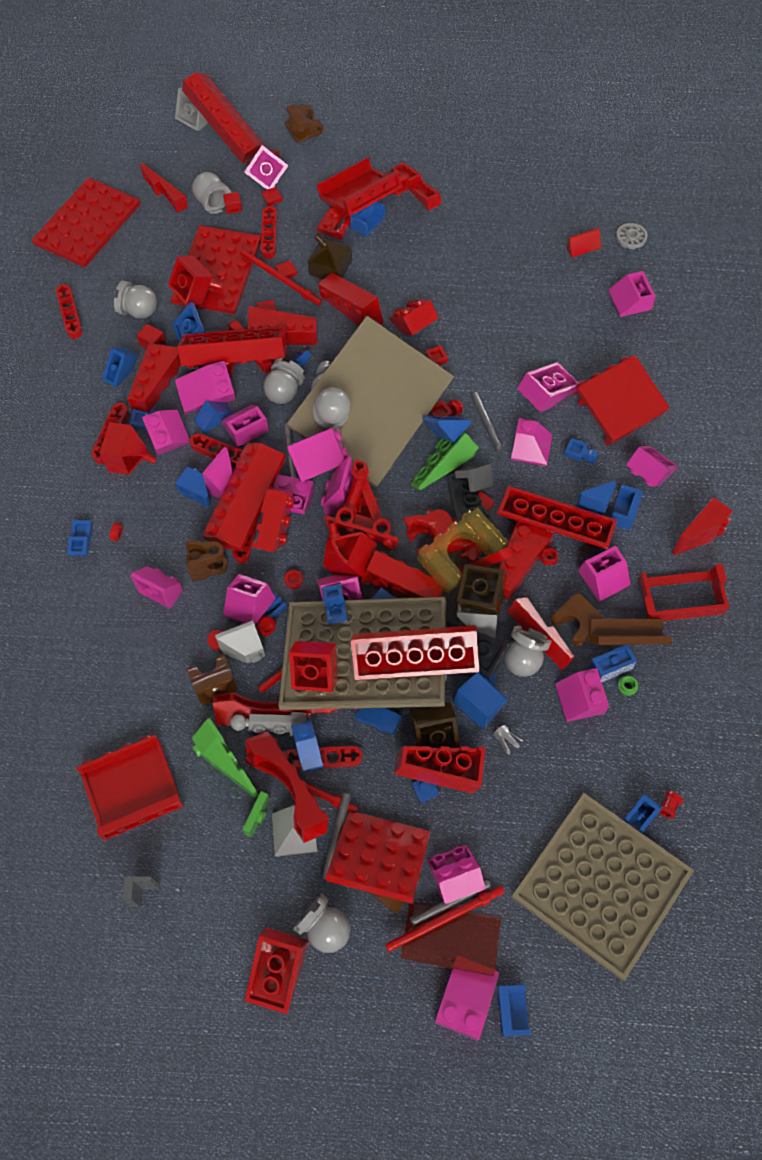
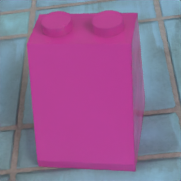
M335 426L287 447L301 482L340 466L350 457L347 448L342 445V435L339 430H336Z

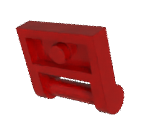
M330 206L317 226V232L342 240L345 236V231L351 223L350 216ZM343 218H345V221L343 222L341 227L337 229L340 223L342 222Z

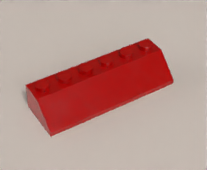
M195 72L184 79L183 93L242 164L255 156L262 145L266 147L207 74Z
M286 326L184 334L177 346L181 366L193 368L197 365L207 366L225 361V364L228 365L231 362L243 364L254 360L256 362H263L266 359L275 361L278 358H285L287 353Z
M247 443L202 537L208 542L220 543L223 549L243 551L261 512L266 490L273 486L286 455L261 443Z
M508 486L497 513L498 515L605 549L609 548L617 523L616 519Z
M476 625L353 634L351 638L355 680L479 672Z

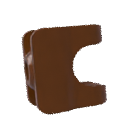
M287 106L286 110L290 117L285 122V126L296 142H303L322 134L324 128L319 120H311L314 115L311 106Z
M188 541L185 543L188 552L186 555V566L192 580H204L210 576L224 574L227 571L228 562L223 557L224 550L220 543H204L201 541ZM212 549L219 550L217 554H210ZM219 562L223 563V566L220 568H215L213 566L214 564Z
M575 594L553 614L551 622L555 626H561L567 621L577 623L580 629L573 636L572 644L578 648L589 640L590 619H603V616L581 594Z
M224 654L216 656V668L209 673H201L196 665L187 668L194 691L202 705L212 703L215 694L237 692V685Z

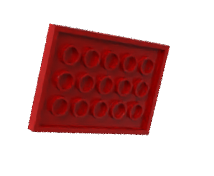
M88 177L31 239L32 243L86 268L141 205L140 199Z
M199 225L188 256H194L211 273L212 278L223 285L221 290L213 287L212 289L208 288L203 304L195 305L196 308L236 314L254 264L241 256L240 252L242 249H245L256 257L261 244V235ZM173 292L171 303L186 306Z

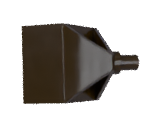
M317 233L314 239L318 244L308 259L309 275L324 279L331 273H334L343 278L352 263V247L327 240Z
M465 564L457 603L462 608L499 614L501 603H504L506 599L503 596L507 579L505 571Z
M447 702L445 706L410 708L409 714L411 715L416 746L460 748L457 720L451 702Z

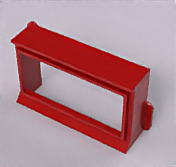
M720 563L714 565L711 571L650 578H647L646 572H644L638 580L648 619L668 621L722 615L729 608L724 588L727 578L724 566ZM711 581L717 605L655 611L649 587Z

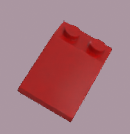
M713 498L681 534L672 554L678 555L712 542L716 536L721 537L732 520L730 515L733 510L716 498Z
M266 928L259 935L245 1001L288 1014L304 963L308 940Z

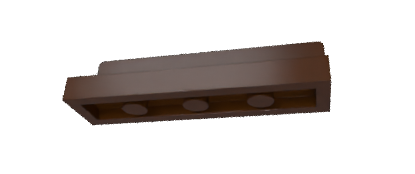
M590 619L589 643L597 645L671 644V636L662 635V619Z

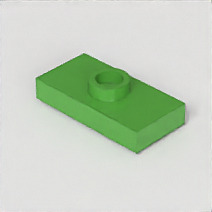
M262 791L259 793L243 827V832L246 836L252 838L258 824H262L267 812L265 810L270 801L267 793Z

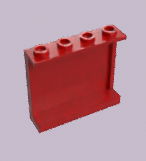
M369 157L316 184L322 201L351 216L401 189L402 185L399 172L394 171L386 175L372 168Z
M636 355L630 358L628 356L624 357L618 362V365L614 366L612 364L608 366L602 374L597 372L587 382L585 380L581 381L576 385L577 388L572 393L573 395L579 393L607 436L604 440L607 447L663 415L670 409Z
M156 735L145 736L139 742L125 744L120 750L106 752L100 758L87 760L81 766L76 767L77 771L81 774L98 828H96L98 835L103 841L184 807L160 741Z

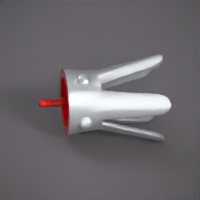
M495 725L497 730L493 735L500 741L504 751L510 755V750L504 739L508 740L516 748H519L520 745L511 735L520 741L523 740L510 732L506 725L501 727Z

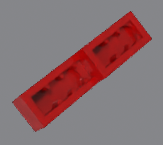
M405 162L391 168V172L397 171L399 176L405 174L408 177V190L428 211L441 205L440 192L424 182L419 172Z
M140 164L143 178L157 196L163 193L177 213L188 208L186 196L145 164Z
M527 597L515 599L507 612L525 631L528 632L529 628L546 635V641L551 640L552 642L549 649L544 652L561 670L565 669L574 656L554 626H546Z

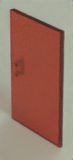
M409 903L405 933L451 910L447 909L413 926L410 918L432 906ZM465 913L404 944L400 959L494 976L502 920Z

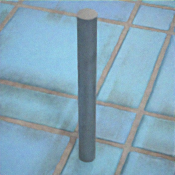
M474 392L471 394L475 406L496 452H501L503 447L478 393Z
M285 423L283 426L290 477L297 478L296 467L287 448L293 444L291 429L286 426L287 423Z
M343 793L322 879H326L329 865L344 826L351 798L349 794Z
M484 881L486 888L484 890L447 904L441 902L411 917L412 925L415 926L490 889L489 881Z

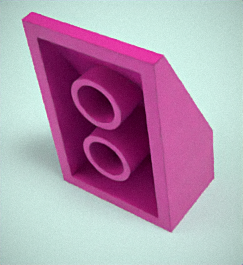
M225 361L207 365L175 380L184 414L200 410L206 401L227 403L235 400Z
M557 362L527 372L517 389L537 410L542 412L552 408L573 393L579 382Z
M348 457L332 473L331 479L327 480V493L323 495L321 506H324V514L336 516L342 504H345L353 480L352 457Z
M457 956L435 1024L478 1041L488 1014L499 972Z

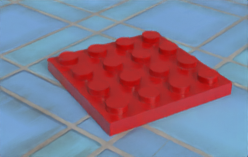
M349 811L326 874V881L412 904L431 831Z

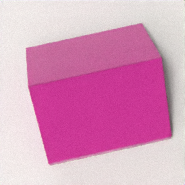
M262 145L245 170V173L268 190L276 185L288 164Z

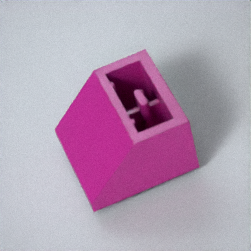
M644 271L627 274L608 290L620 317L652 310L656 297Z
M252 404L220 420L237 447L269 431L267 419L259 407Z
M277 475L274 487L293 491L295 502L293 508H290V512L304 515L310 509L314 497L313 481L305 480L301 482L299 478Z
M616 546L586 560L578 570L599 602L631 585L627 561Z
M238 574L227 588L223 615L243 624L253 621L255 625L276 598L267 583Z
M467 845L456 847L451 851L437 854L433 858L427 859L438 892L445 904L486 889L480 867Z

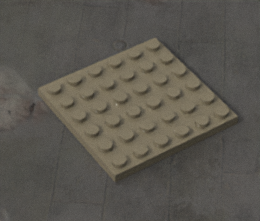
M583 793L511 898L620 980L625 981L694 870Z

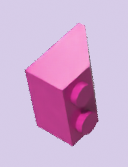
M178 410L157 411L142 417L157 455L190 443Z
M651 446L639 447L626 464L630 468L631 473L645 479L644 482L651 487L662 485L678 468L676 464Z
M147 566L130 575L140 594L170 609L183 591L177 578L164 575L158 568L152 569Z
M597 668L577 672L555 683L566 722L606 713L609 703Z

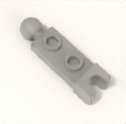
M292 712L291 715L250 714L249 719L238 714L232 717L230 723L231 727L237 731L248 727V732L264 733L268 731L276 734L290 733V736H293L291 725L306 722V713Z

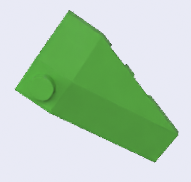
M462 433L454 442L440 439L435 445V453L428 456V464L419 470L411 486L422 490L473 458L479 447L466 433Z
M207 719L192 737L195 743L192 746L198 757L202 755L205 761L251 796L257 798L258 793L243 769L239 767V763L233 753L228 750L224 739L211 719Z

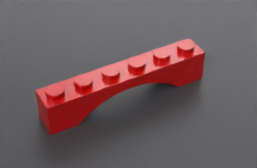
M235 692L215 694L213 698L216 725L223 726L231 725L232 717L238 714L249 719L250 714L291 715L292 712L306 713V716H310L314 713L323 712L327 714L338 710H280L279 701H254L242 697Z
M266 731L246 739V754L254 767L274 775L290 791L295 803L293 814L294 829L303 843L327 833V823L329 822L327 813L324 810L321 811L314 795L311 796L306 782L300 780L295 766L290 765L286 753L280 750L276 738H272L269 732Z

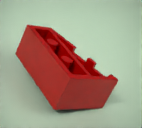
M270 487L266 490L261 513H263L261 524H257L256 530H259L257 542L253 541L251 547L275 552L286 545L288 539L286 530L291 523L290 508H293L295 502L293 491Z

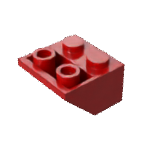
M413 299L407 302L406 307L403 309L395 310L393 312L394 315L389 317V320L404 335H414L439 317L431 300L419 299L415 301Z

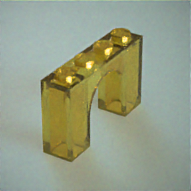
M478 508L473 511H467L462 516L463 519L460 522H453L445 534L441 532L433 539L434 542L430 546L426 544L419 550L420 554L417 560L447 594L461 584L463 575L448 556L447 547L452 541L460 538L472 540L487 556L504 549L508 543L505 537Z

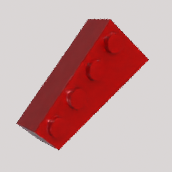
M331 273L318 283L320 296L356 325L360 326L366 316L380 325L384 324L377 296L334 273Z
M249 306L248 329L286 326L287 345H318L317 318Z
M149 343L127 398L132 411L136 409L150 413L151 409L160 399L162 391L167 389L172 377L177 375L178 369L181 366L177 347Z
M517 521L508 547L510 546L513 552V556L502 560L499 567L507 575L503 594L506 600L509 601L524 578L531 572L536 562L539 561L543 551L550 546L554 533Z
M376 550L359 582L363 585H366L368 582L375 585L374 589H387L391 591L393 596H406L408 598L440 597L445 583L441 582L440 579L430 577L424 574L422 570L413 569L407 566L405 562L395 560L389 557L388 554Z
M404 746L396 755L394 775L473 794L482 786L486 747L449 748L441 746L440 748H430V746Z

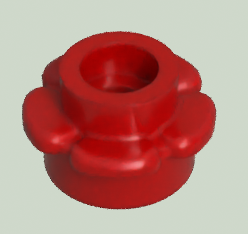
M452 399L447 404L453 412V416H459L463 412V405L460 401Z
M546 548L540 559L544 565L549 566L555 565L558 562L559 556L555 549Z

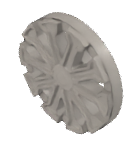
M626 223L618 228L616 239L624 248H640L647 240V231L639 224Z

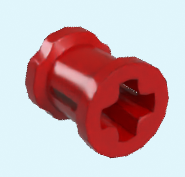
M667 791L665 793L666 798L662 805H660L662 809L659 813L668 819H674L675 811L684 800L677 793Z

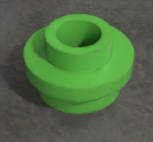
M624 676L618 682V689L622 694L631 696L637 692L638 682L632 676ZM624 684H629L631 689H627Z

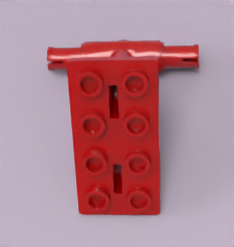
M356 460L352 467L353 480L345 504H342L341 509L338 510L336 518L325 515L326 527H328V524L336 523L337 532L340 531L346 534L363 532L374 542L382 544L383 548L388 550L397 549L399 538L391 536V525L388 520L382 518L369 485V469L363 460L362 463L361 460ZM361 494H363L372 518L357 514V506ZM345 518H349V519H350V520H348V521H342V520L345 519ZM381 529L386 530V532L380 533L378 531Z

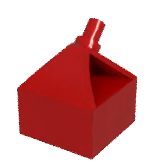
M177 256L168 282V286L186 306L190 302H194V305L203 304L208 288L212 289L213 287L221 290L223 284L215 281L211 273L194 256Z
M109 422L100 450V455L108 472L130 475L142 460H147L152 464L155 463L156 457L147 451L144 443L131 425Z
M336 523L328 524L330 534L326 543L323 567L334 575L363 577L377 543L363 532L340 534V532H337Z
M295 641L289 651L291 689L332 692L338 681L336 643Z

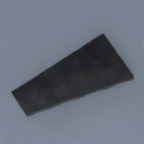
M448 473L446 479L458 533L496 530V524L490 519L488 510L484 509L479 495L477 496L475 492H470L468 478H456L455 473Z
M446 621V627H460V626H461V625H458V624H455V623ZM477 631L479 671L492 678L512 643Z

